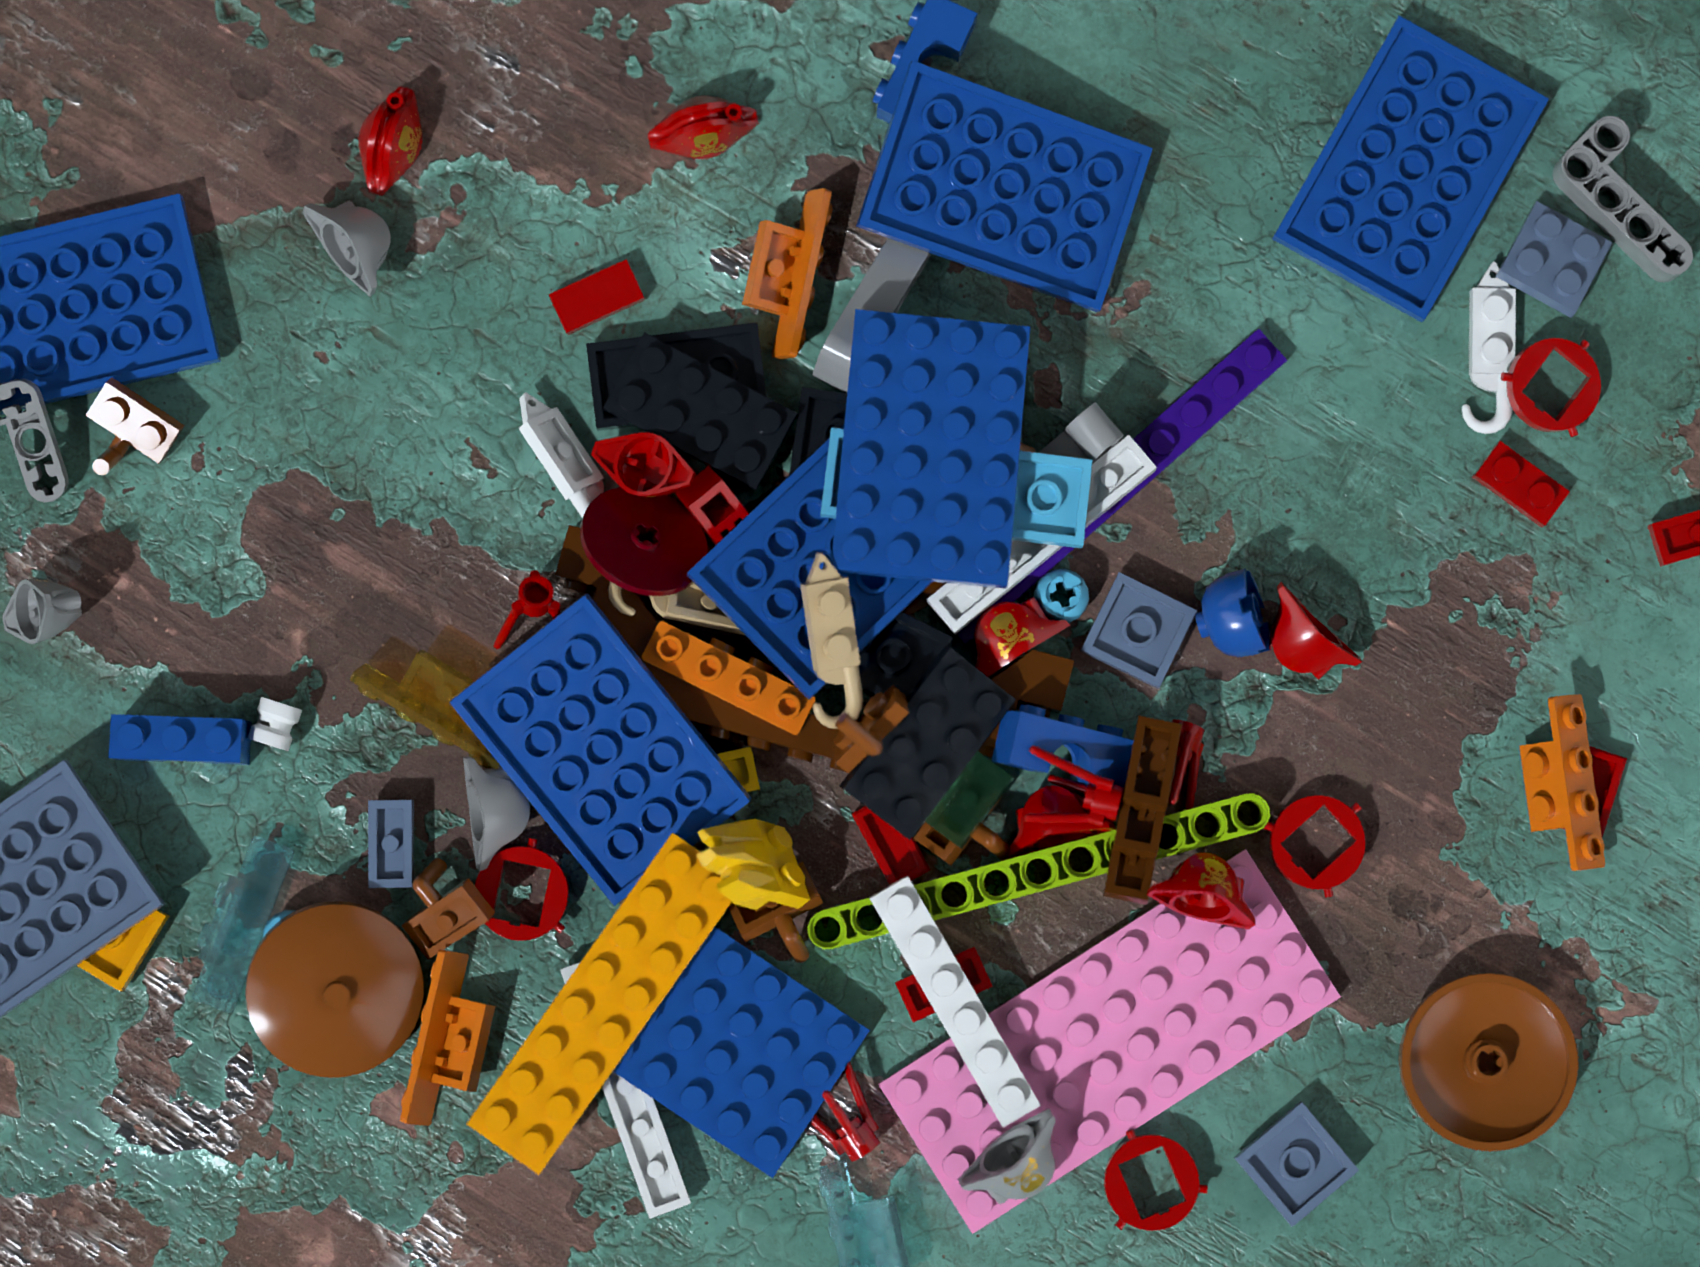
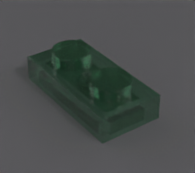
M977 751L925 822L962 849L1013 782L1014 778Z

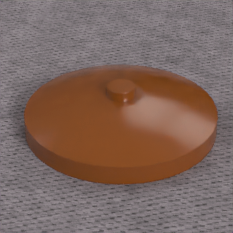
M343 901L312 904L292 912L276 923L257 946L250 961L246 977L247 1009L250 1021L261 1042L277 1059L287 1066L317 1077L336 1078L352 1076L368 1071L385 1062L402 1047L412 1033L420 1015L424 995V982L420 962L412 944L403 931L393 921L378 911L364 905Z
M1491 973L1471 974L1453 979L1441 985L1426 996L1416 1007L1402 1035L1399 1049V1072L1410 1105L1431 1130L1448 1141L1466 1148L1479 1151H1503L1523 1146L1537 1139L1558 1121L1566 1110L1576 1086L1578 1052L1575 1038L1567 1019L1558 1006L1545 993L1535 986L1511 976Z

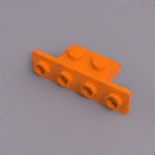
M825 188L806 193L799 229L769 220L760 221L742 305L780 316L772 351V357L795 358L805 342V317L807 310L811 307L814 300L815 289L812 285L815 270L823 258L824 248L821 242L824 228L829 223L833 210L830 203L832 191Z
M660 621L657 624L642 654V659L645 662L793 735L800 733L815 703V696L809 701L796 686L771 675L774 667L754 657H751L747 663L733 656L735 648L712 637L708 644L664 621Z
M1581 694L1549 697L1548 707L1553 741L1519 746L1531 832L1565 828L1571 870L1580 871L1605 867V848L1601 835L1598 798L1595 791L1592 755L1589 748L1586 726L1587 717L1583 697Z
M440 949L437 953L436 961L431 969L432 980L427 1002L421 1012L422 1024L417 1046L413 1050L411 1057L412 1068L409 1081L401 1101L402 1112L400 1122L426 1126L431 1124L440 1084L468 1092L477 1091L496 1006L460 997L469 959L468 954Z

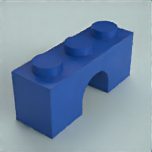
M927 0L925 4L918 1L908 23L909 26L914 28L908 42L900 40L892 56L890 64L896 66L890 80L882 78L872 102L878 104L877 118L890 123L909 63L912 60L922 63L928 57L941 55L959 62L976 25V12L949 0Z
M1020 704L1019 711H1007L1001 719L992 762L1032 772L1049 773L1051 763L1031 754L1029 751L1030 747L1037 746L1054 754L1060 746L1064 745L1072 756L1073 764L1100 777L1114 780V785L1124 787L1133 740L1122 737L1123 729L1098 724L1097 730L1084 728V719L1059 714L1057 721L1045 718V709ZM1073 774L1070 775L1069 780L1085 785L1090 783Z
M111 714L109 758L124 761H187L208 764L250 765L251 739H248L252 722L233 718Z

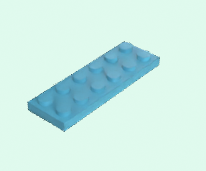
M831 428L820 517L834 519L836 517L844 429ZM1020 451L1012 540L1082 549L1093 460Z

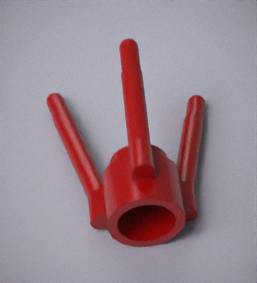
M537 570L531 571L530 576L521 582L518 590V600L511 605V611L493 646L495 649L502 647L519 615L522 613L530 617H540L549 613L552 619L561 614L560 603L553 599L554 589L551 582L547 578L540 576Z
M1173 719L1171 722L1182 724L1176 755L1178 762L1171 786L1169 802L1171 804L1177 802L1187 763L1190 762L1185 807L1189 810L1194 806L1200 757L1204 748V744L1201 741L1205 730L1196 724Z
M1037 746L1030 747L1029 751L1031 754L1090 782L1088 785L1055 775L1048 776V782L1084 794L1082 808L1090 810V813H1027L1024 815L1026 822L1089 823L1102 827L1104 819L1116 821L1124 787L1114 785V780L1100 777L1049 751H1045Z
M849 1062L844 1071L862 1121L857 1115L849 1119L832 1094L825 1090L822 1096L841 1124L836 1129L839 1137L816 1115L813 1116L809 1123L831 1142L839 1155L845 1152L849 1159L854 1162L876 1148L880 1141L874 1133L879 1129V1126L870 1114L856 1074Z

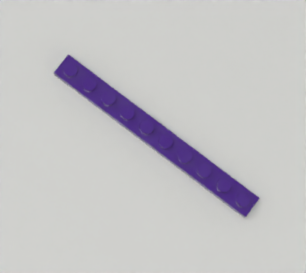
M1257 329L1133 439L1155 464L1157 469L1085 528L1084 540L1287 362V359L1260 329ZM1063 546L994 604L1005 601L1015 602L1075 548ZM981 614L956 634L964 645L974 638L975 626Z

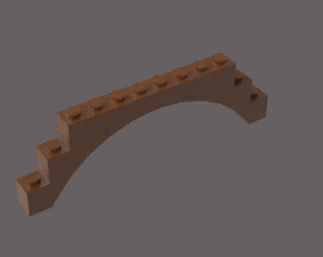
M572 525L568 526L555 576L559 580L564 581V589L586 594L590 588L596 589L593 601L690 722L705 726L703 734L728 740L730 733L747 737L745 741L747 746L765 751H770L772 744L789 748L788 757L812 763L814 755L831 760L829 768L846 772L835 763L834 739L840 730L822 725L814 714H809L800 733L793 735L645 662L642 659V654L657 626V622L634 592L621 589L622 600L626 605L635 609L634 616L622 614L613 606L608 594L610 581L597 571L586 556L580 539V528ZM1032 649L1020 660L994 677L992 681L1016 699L1008 711H1016L1017 705L1020 703L1045 709V718H1049L1051 712L1059 714L1062 710L1074 660ZM1000 722L976 754L993 757Z

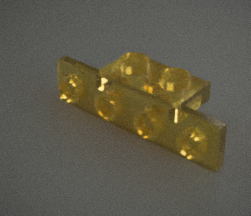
M423 649L416 654L401 683L366 663L353 671L349 680L358 685V690L366 697L373 700H383L394 707L396 714L402 719L411 723L419 722L432 730V735L438 741L446 745H456L468 752L469 756L475 759L478 765L497 770L501 767L449 703L455 696L471 685L474 680Z

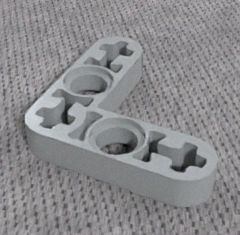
M15 379L1 383L0 401L15 395V388L19 387L22 394L29 393L32 400L26 403V410H22L19 404L3 408L2 411L7 417H0V426L5 424L7 426L26 488L30 495L41 502H52L61 497L67 490L69 480L41 391L35 383L27 379ZM34 428L44 434L46 445L42 451L31 452L24 447L22 436L26 430ZM48 454L51 455L53 461H47L44 466L49 477L56 476L58 478V483L53 486V493H49L46 487H38L36 481L42 477L40 464L31 468L29 461H38Z

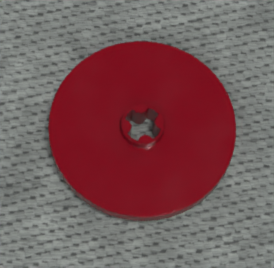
M621 487L607 490L598 495L589 504L580 525L582 547L597 571L615 585L641 595L666 596L685 590L694 583L687 576V572L708 553L707 540L700 524L685 506L668 495L642 497L630 494Z

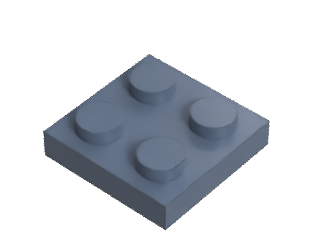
M1536 201L1495 277L1571 318L1577 312L1612 242Z
M1119 572L1080 651L1159 689L1197 610Z
M1301 1101L1233 1157L1291 1227L1359 1171Z

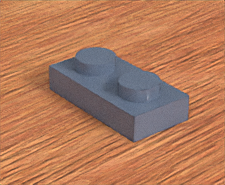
M368 800V888H413L414 800Z

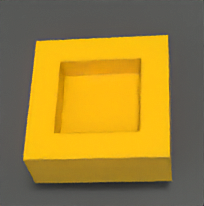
M752 747L717 754L747 793L761 790Z

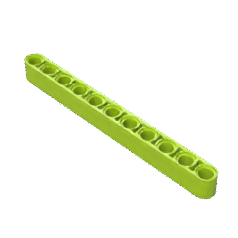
M1251 793L1164 816L1163 824L1173 829L1175 841L1168 849L1159 848L1156 859L1257 832L1268 823L1270 808L1266 800L1261 796ZM1244 801L1252 802L1259 812L1258 820L1252 826L1242 824L1237 817L1238 807ZM1201 813L1211 814L1217 822L1216 832L1209 838L1202 837L1195 829L1196 818ZM1115 830L913 886L935 921L1107 873L1111 856L1110 846L1114 840ZM1077 847L1086 849L1092 858L1091 866L1083 873L1074 871L1068 863L1070 852ZM1034 859L1044 860L1050 868L1049 878L1042 884L1032 883L1026 875L1027 865ZM993 870L1001 871L1008 879L1007 890L999 896L990 895L984 888L985 876ZM950 882L960 883L966 891V898L963 904L954 908L947 906L941 896L943 887ZM870 898L822 910L810 919L808 925V936L811 942L822 949H834L885 935L889 931L883 921L877 929L872 931L864 930L858 925V911L866 905H873ZM823 917H832L840 925V934L832 942H823L815 934L816 922Z

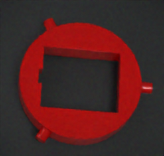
M1549 338L1535 342L1518 353L1512 361L1508 373L1502 372L1501 381H1506L1510 405L1516 415L1528 426L1544 432H1559L1568 429L1570 437L1579 435L1576 426L1584 422L1592 414L1601 392V379L1598 367L1591 355L1586 351L1590 345L1588 341L1583 339L1579 345L1563 338ZM1553 349L1587 376L1555 419L1546 411H1540L1534 406L1536 403L1522 393Z
M1322 795L1308 796L1286 806L1279 813L1274 823L1268 821L1263 829L1271 831L1270 852L1281 874L1298 886L1307 889H1323L1325 898L1334 896L1332 887L1348 880L1356 872L1364 856L1365 833L1356 815L1362 809L1360 805L1356 802L1349 807L1332 797ZM1324 806L1355 841L1316 876L1311 878L1301 866L1297 867L1291 860L1293 857L1281 843Z
M529 838L527 847H512L495 854L485 870H481L476 879L475 887L495 911L505 860L551 869L539 927L520 924V926L510 924L511 921L496 919L493 916L485 923L494 933L510 940L525 941L536 939L553 929L561 934L566 928L560 921L569 903L567 877L562 867L553 857L536 849V839Z
M1134 1129L1126 1131L1128 1140L1117 1147L1106 1164L1103 1180L1107 1201L1113 1211L1120 1217L1115 1226L1122 1230L1126 1224H1129L1138 1229L1156 1231L1176 1225L1192 1210L1198 1193L1207 1194L1208 1185L1199 1184V1174L1193 1158L1185 1148L1174 1140L1157 1134L1136 1136ZM1162 1146L1184 1201L1168 1207L1169 1210L1160 1214L1156 1212L1141 1219L1118 1165Z

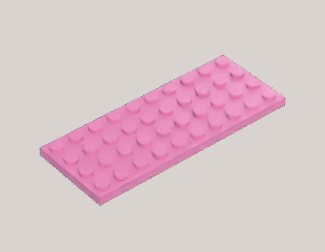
M1246 849L1237 853L1226 862L1234 870L1236 876L1244 880L1243 899L1256 919V925L1249 930L1195 919L1175 912L1159 903L988 1013L1041 1105L1038 1108L1002 1127L951 1038H948L878 1083L972 1234L1026 1200L1009 1198L1006 1202L998 1204L987 1190L967 1191L958 1182V1178L980 1154L1010 1128L1047 1109H1050L1056 1122L1051 1135L1050 1147L1055 1161V1171L1048 1184L1050 1185L1126 1136V1131L1137 1129L1341 997Z

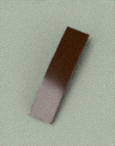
M1138 716L1103 896L1144 905L1148 902L1149 896L1147 891L1151 887L1155 859L1158 854L1182 724Z

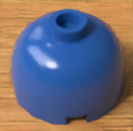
M1244 568L1216 578L1206 587L1202 596V612L1195 614L1201 637H1210L1214 646L1219 651L1234 657L1252 656L1271 650L1270 628L1268 622L1263 623L1260 608H1264V604L1252 573Z

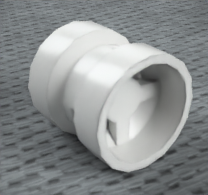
M261 697L257 708L260 715L257 723L251 726L248 739L289 751L293 740L290 732L292 726L299 722L302 710Z

